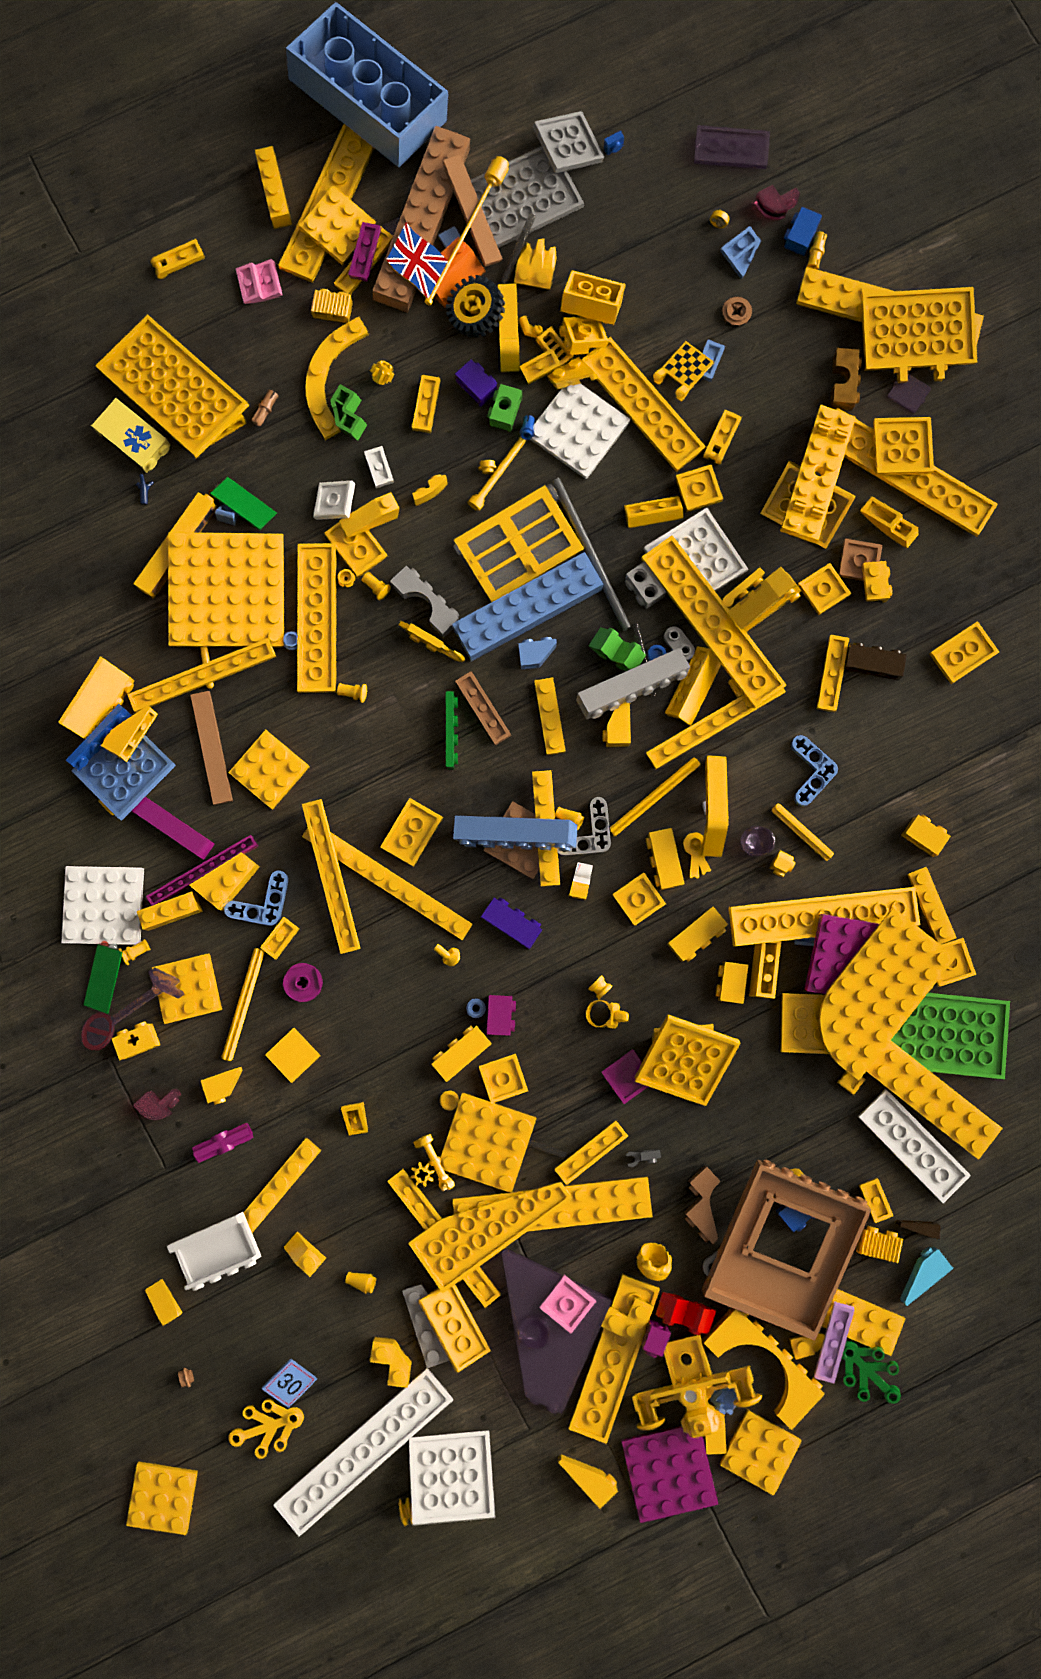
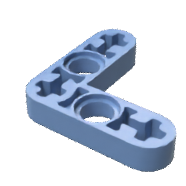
M799 735L792 740L791 749L815 770L812 776L794 795L795 803L804 807L811 803L838 772V767L833 760L807 737ZM796 740L798 742L802 740L804 742L803 747L807 749L810 746L812 749L804 755L803 752L806 750L802 747L798 749L796 747ZM811 752L818 753V762L810 760L809 755ZM824 766H826V767L831 766V767H832L831 771H832L833 773H830V772H829V773L823 778L821 775L826 771V768H825ZM812 779L820 780L821 787L818 789L811 786ZM808 789L814 793V795L812 793L808 794L806 797L808 801L804 800L801 802L799 800L801 798L799 794L803 795Z
M275 871L271 874L264 907L230 901L224 907L225 914L233 919L268 926L277 925L281 919L288 886L287 874L282 871ZM279 874L284 878V882L279 883V888H283L282 892L276 889L272 890V886L277 887V881L274 879L279 877ZM273 893L280 895V901L276 904L270 901V896ZM236 904V908L243 910V906H246L243 911V918L241 917L242 913L235 912L232 915L229 908ZM268 905L279 907L278 911L274 909L273 915L276 916V919H273L271 922L266 918L272 911L271 908H268ZM251 908H255L258 912L257 917L254 919H250L247 915L248 910Z

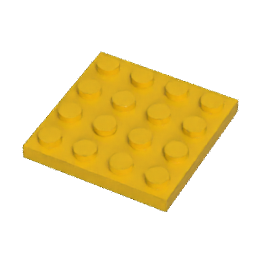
M667 1015L634 1077L635 1082L706 1106L740 1046V1041Z
M462 1092L440 1158L443 1169L512 1193L536 1122V1117Z

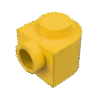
M779 850L770 869L774 870L773 873L775 875L784 877L787 872L792 871L795 865L794 857Z

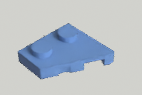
M750 226L720 249L741 279L744 277L761 242Z

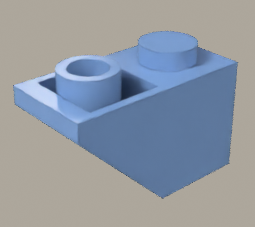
M544 637L541 638V641L533 642L532 639L523 640L522 643H518L521 670L540 668L556 648V639Z

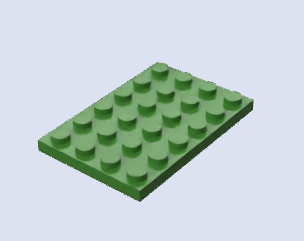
M927 993L891 1041L930 1072L1005 1079L1010 1001Z

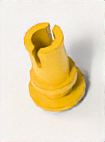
M370 572L365 573L362 577V582L373 590L372 592L377 595L376 598L378 600L385 598L391 590L389 584L385 585L383 581H379Z
M339 683L337 695L353 697L354 700L360 698V702L364 703L367 696V685L363 684L360 687V685L351 686Z
M145 939L131 947L127 946L123 951L119 948V951L123 952L122 960L126 965H129V960L132 959L134 961L135 957L151 950Z

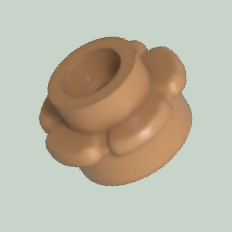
M183 1368L182 1371L178 1372L182 1388L186 1386L191 1387V1382H194L192 1371Z

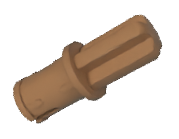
M268 390L262 402L258 404V409L252 418V422L255 425L261 426L268 413L272 412L271 408L278 398V395L274 393L270 399L274 391Z

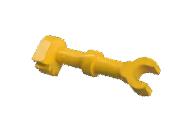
M431 1134L424 1135L413 1143L416 1148L424 1147L430 1159L429 1163L434 1167L439 1177L440 1189L442 1191L449 1190L455 1184L445 1173L440 1163L441 1159L439 1156L437 1157L431 1145L433 1140Z

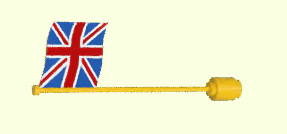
M497 156L490 163L484 175L488 185L448 261L433 245L416 234L407 222L386 259L388 264L396 273L413 284L426 297L425 303L427 305H432V299L491 186H500L507 174L509 163L505 158Z

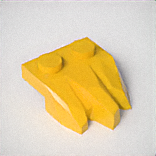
M538 239L535 249H532L531 245L527 243L520 251L514 283L550 290L556 263V247H551L549 251H546L544 239Z

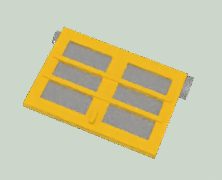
M551 483L546 486L544 485L454 539L455 545H453L455 552L458 556L460 554L463 555L491 602L545 574L584 550L556 504V501L560 500Z

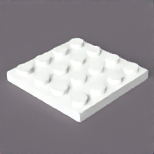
M569 385L560 390L534 424V436L530 440L587 479L630 423V418L583 385Z
M707 508L644 547V551L648 553L673 535L715 591L748 571L747 566Z
M66 866L62 943L135 945L141 942V924L137 911L142 909L144 868Z
M489 1431L412 1437L409 1439L413 1525L495 1518Z

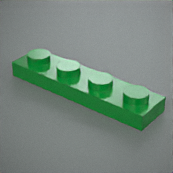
M446 691L447 770H455V765H458V753H454V746H458V734H454V727H458V716H454V708H458V697H454L453 691Z

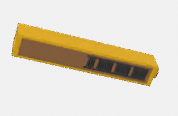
M198 492L170 532L200 533L217 509L214 504L215 500L207 494L203 496ZM168 536L134 582V585L153 599L168 579Z

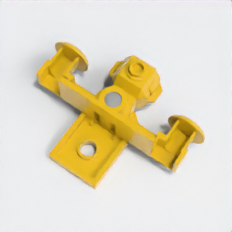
M700 1334L667 1342L664 1356L673 1385L636 1393L632 1397L635 1410L638 1411L641 1421L636 1425L638 1429L652 1430L661 1426L665 1421V1417H657L655 1407L661 1403L679 1400L687 1409L685 1416L681 1420L683 1431L692 1438H698L717 1432L723 1422L720 1411L708 1403L715 1390L735 1388L737 1399L732 1403L737 1407H749L758 1403L762 1398V1394H754L752 1388L753 1376L750 1366L712 1375ZM682 1354H689L692 1362L684 1364L681 1360Z

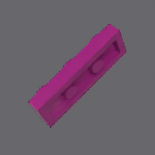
M362 222L348 274L350 278L368 281L381 232L380 225Z

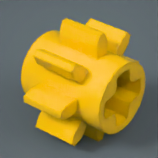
M385 361L373 364L370 370L373 373L372 379L381 385L388 383V381L391 382L395 375L392 373V366Z
M419 1162L418 1169L412 1167L415 1174L410 1178L417 1180L416 1186L419 1183H423L424 1187H426L427 1180H434L430 1177V1174L434 1173L435 1170L428 1168L430 1163L422 1166V1163ZM420 1169H423V1172L428 1173L425 1176V1179H423L422 1176L418 1177Z

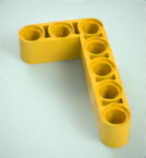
M498 284V288L503 294V300L505 301V305H503L505 312L500 313L503 318L499 320L501 372L519 371L516 284Z
M707 755L705 762L706 825L702 840V856L722 857L728 830L727 762L725 756Z

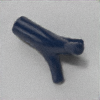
M140 474V483H136V486L140 490V504L148 505V490L154 482L150 481L148 484H145L143 474Z

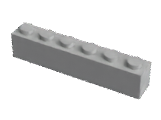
M678 648L579 692L576 701L586 719H595L607 710L613 711L617 709L620 704L635 701L640 695H649L658 687L664 688L676 679L677 681L684 679L688 674L690 665L681 649Z

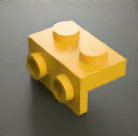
M886 561L863 563L862 571L866 602L882 600V603L887 602L890 596H892V586L888 583L890 568L887 567Z

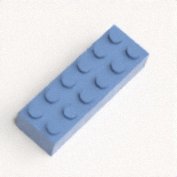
M455 816L453 839L459 841V844L465 845V847H476V844L484 848H495V845L505 849H513V846L521 847V849L532 850V846H535L540 850H551V847H554L560 851H570V848H576L577 824L571 820Z

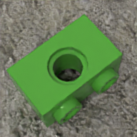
M503 384L500 385L499 390H495L493 396L495 403L493 407L489 408L487 418H490L491 426L512 431L522 400V390ZM507 405L509 408L502 410L500 406Z

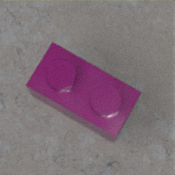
M489 995L487 1034L510 1036L511 1032H515V1020H511L512 1012H516V1001L512 1000L513 996Z
M652 1319L649 1320L641 1343L647 1355L663 1357L671 1334L667 1325Z

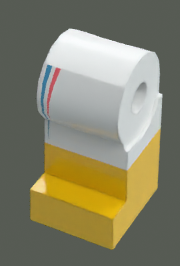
M577 863L569 897L586 900L593 865Z

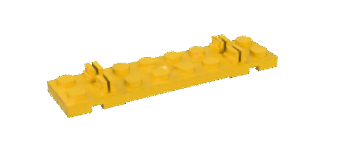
M820 405L781 526V532L817 544L856 419L855 416ZM815 472H819L821 476H817Z

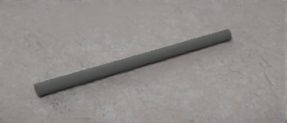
M556 478L551 483L587 557L603 583V591L622 630L626 631L631 628V625L560 478Z

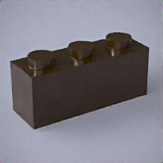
M853 643L848 646L844 670L899 681L904 675L907 654H902L900 650L886 651L879 646H872L870 648L865 647L862 643Z

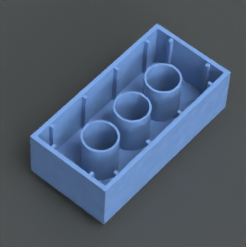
M337 2L286 47L289 80L398 167L432 136L435 126L441 127L447 121L448 91Z

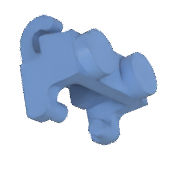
M735 1388L715 1390L710 1398V1401L718 1411L724 1415L726 1412L732 1415L736 1407L732 1403L737 1399Z

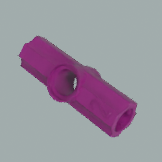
M248 1123L242 1124L232 1130L221 1132L211 1137L212 1139L192 1147L193 1154L198 1163L251 1140L254 1138L253 1132Z

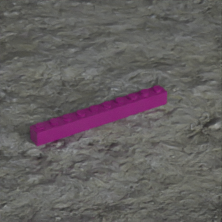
M249 835L146 897L151 906L164 902L190 887V884L239 853L246 854L257 848L258 844L254 837Z

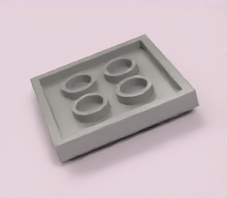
M582 111L535 121L532 126L555 173L601 163L604 159Z

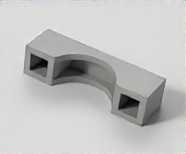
M405 566L390 580L391 586L404 599L421 597L428 601L432 607V615L429 620L430 625L445 638L453 630L452 624L459 620V614L452 607L449 609L445 605L446 601L441 595L438 594L436 596L432 592L433 588L428 582L425 581L423 583L419 579L420 575L415 569L412 568L410 570Z

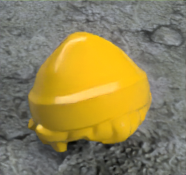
M643 1244L636 1257L639 1270L648 1279L654 1281L666 1279L672 1268L671 1255L661 1244Z

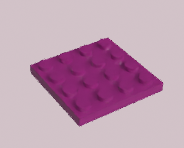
M820 913L805 990L826 994L834 980L880 923Z
M682 1425L621 1440L640 1523L718 1505L703 1436L692 1438L683 1431Z

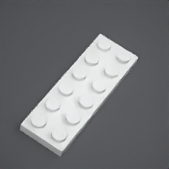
M884 1089L857 1116L941 1203H944L971 1176L887 1089Z

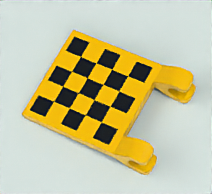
M685 341L665 365L654 373V382L661 384L666 375H669L682 385L676 390L675 394L679 401H683L691 388L714 364V361Z

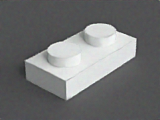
M383 447L365 451L376 488L394 483Z

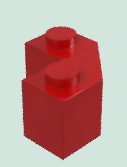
M663 1292L655 1315L662 1318V1322L667 1325L673 1326L674 1323L682 1324L689 1328V1332L700 1335V1333L709 1334L716 1310L696 1301L685 1300L682 1296Z

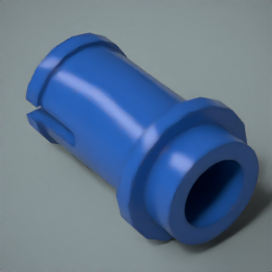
M527 415L523 418L520 435L524 440H530L534 436L535 418L529 415L528 421Z

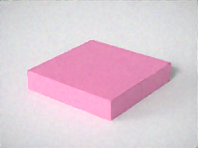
M564 1275L540 1305V1309L568 1332L572 1333L596 1300Z

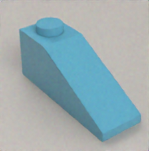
M934 1246L924 1249L921 1252L922 1256L917 1259L900 1298L906 1306L953 1269L939 1249Z

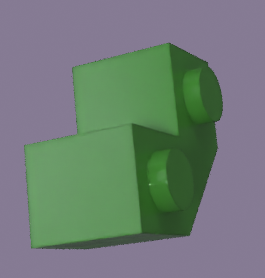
M340 384L330 400L335 415V423L343 433L358 441L367 426L361 417L354 414L362 400L355 392Z
M600 627L589 645L594 652L605 660L608 658L615 662L616 666L624 671L640 666L646 654L641 650L642 647L639 644L623 641L618 636L619 633L612 628L605 629Z

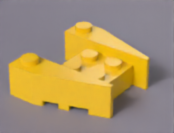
M782 567L760 583L761 586L748 593L747 597L728 611L741 630L744 629L748 632L790 601L792 603L800 597L799 593L802 590Z

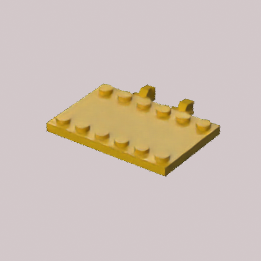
M974 287L862 293L861 309L865 371L893 369V373H897V383L901 384L908 381L907 371H910L911 368L930 367V370H934L935 382L945 379L944 371L948 370V366L977 363Z

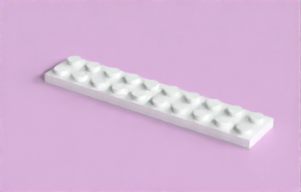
M426 1368L409 1383L408 1388L402 1389L274 1503L275 1508L296 1534L301 1536L451 1403L453 1398L430 1370Z

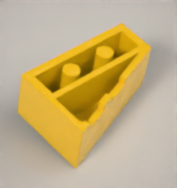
M239 853L189 886L218 910L224 911L225 905L234 899L260 866L245 854Z

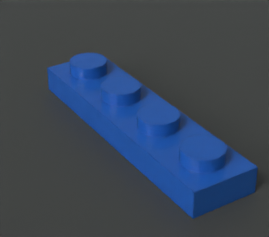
M118 704L66 761L80 771L101 750L104 738L110 731L128 719L131 714Z

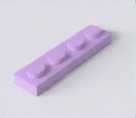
M838 1302L833 1303L814 1378L835 1383L854 1314L853 1306Z

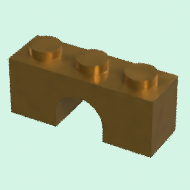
M836 349L833 357L832 373L843 375L846 383L834 384L830 408L853 410L855 404L859 403L860 393L857 392V386L860 385L861 375H858V368H861L862 357H859V350Z

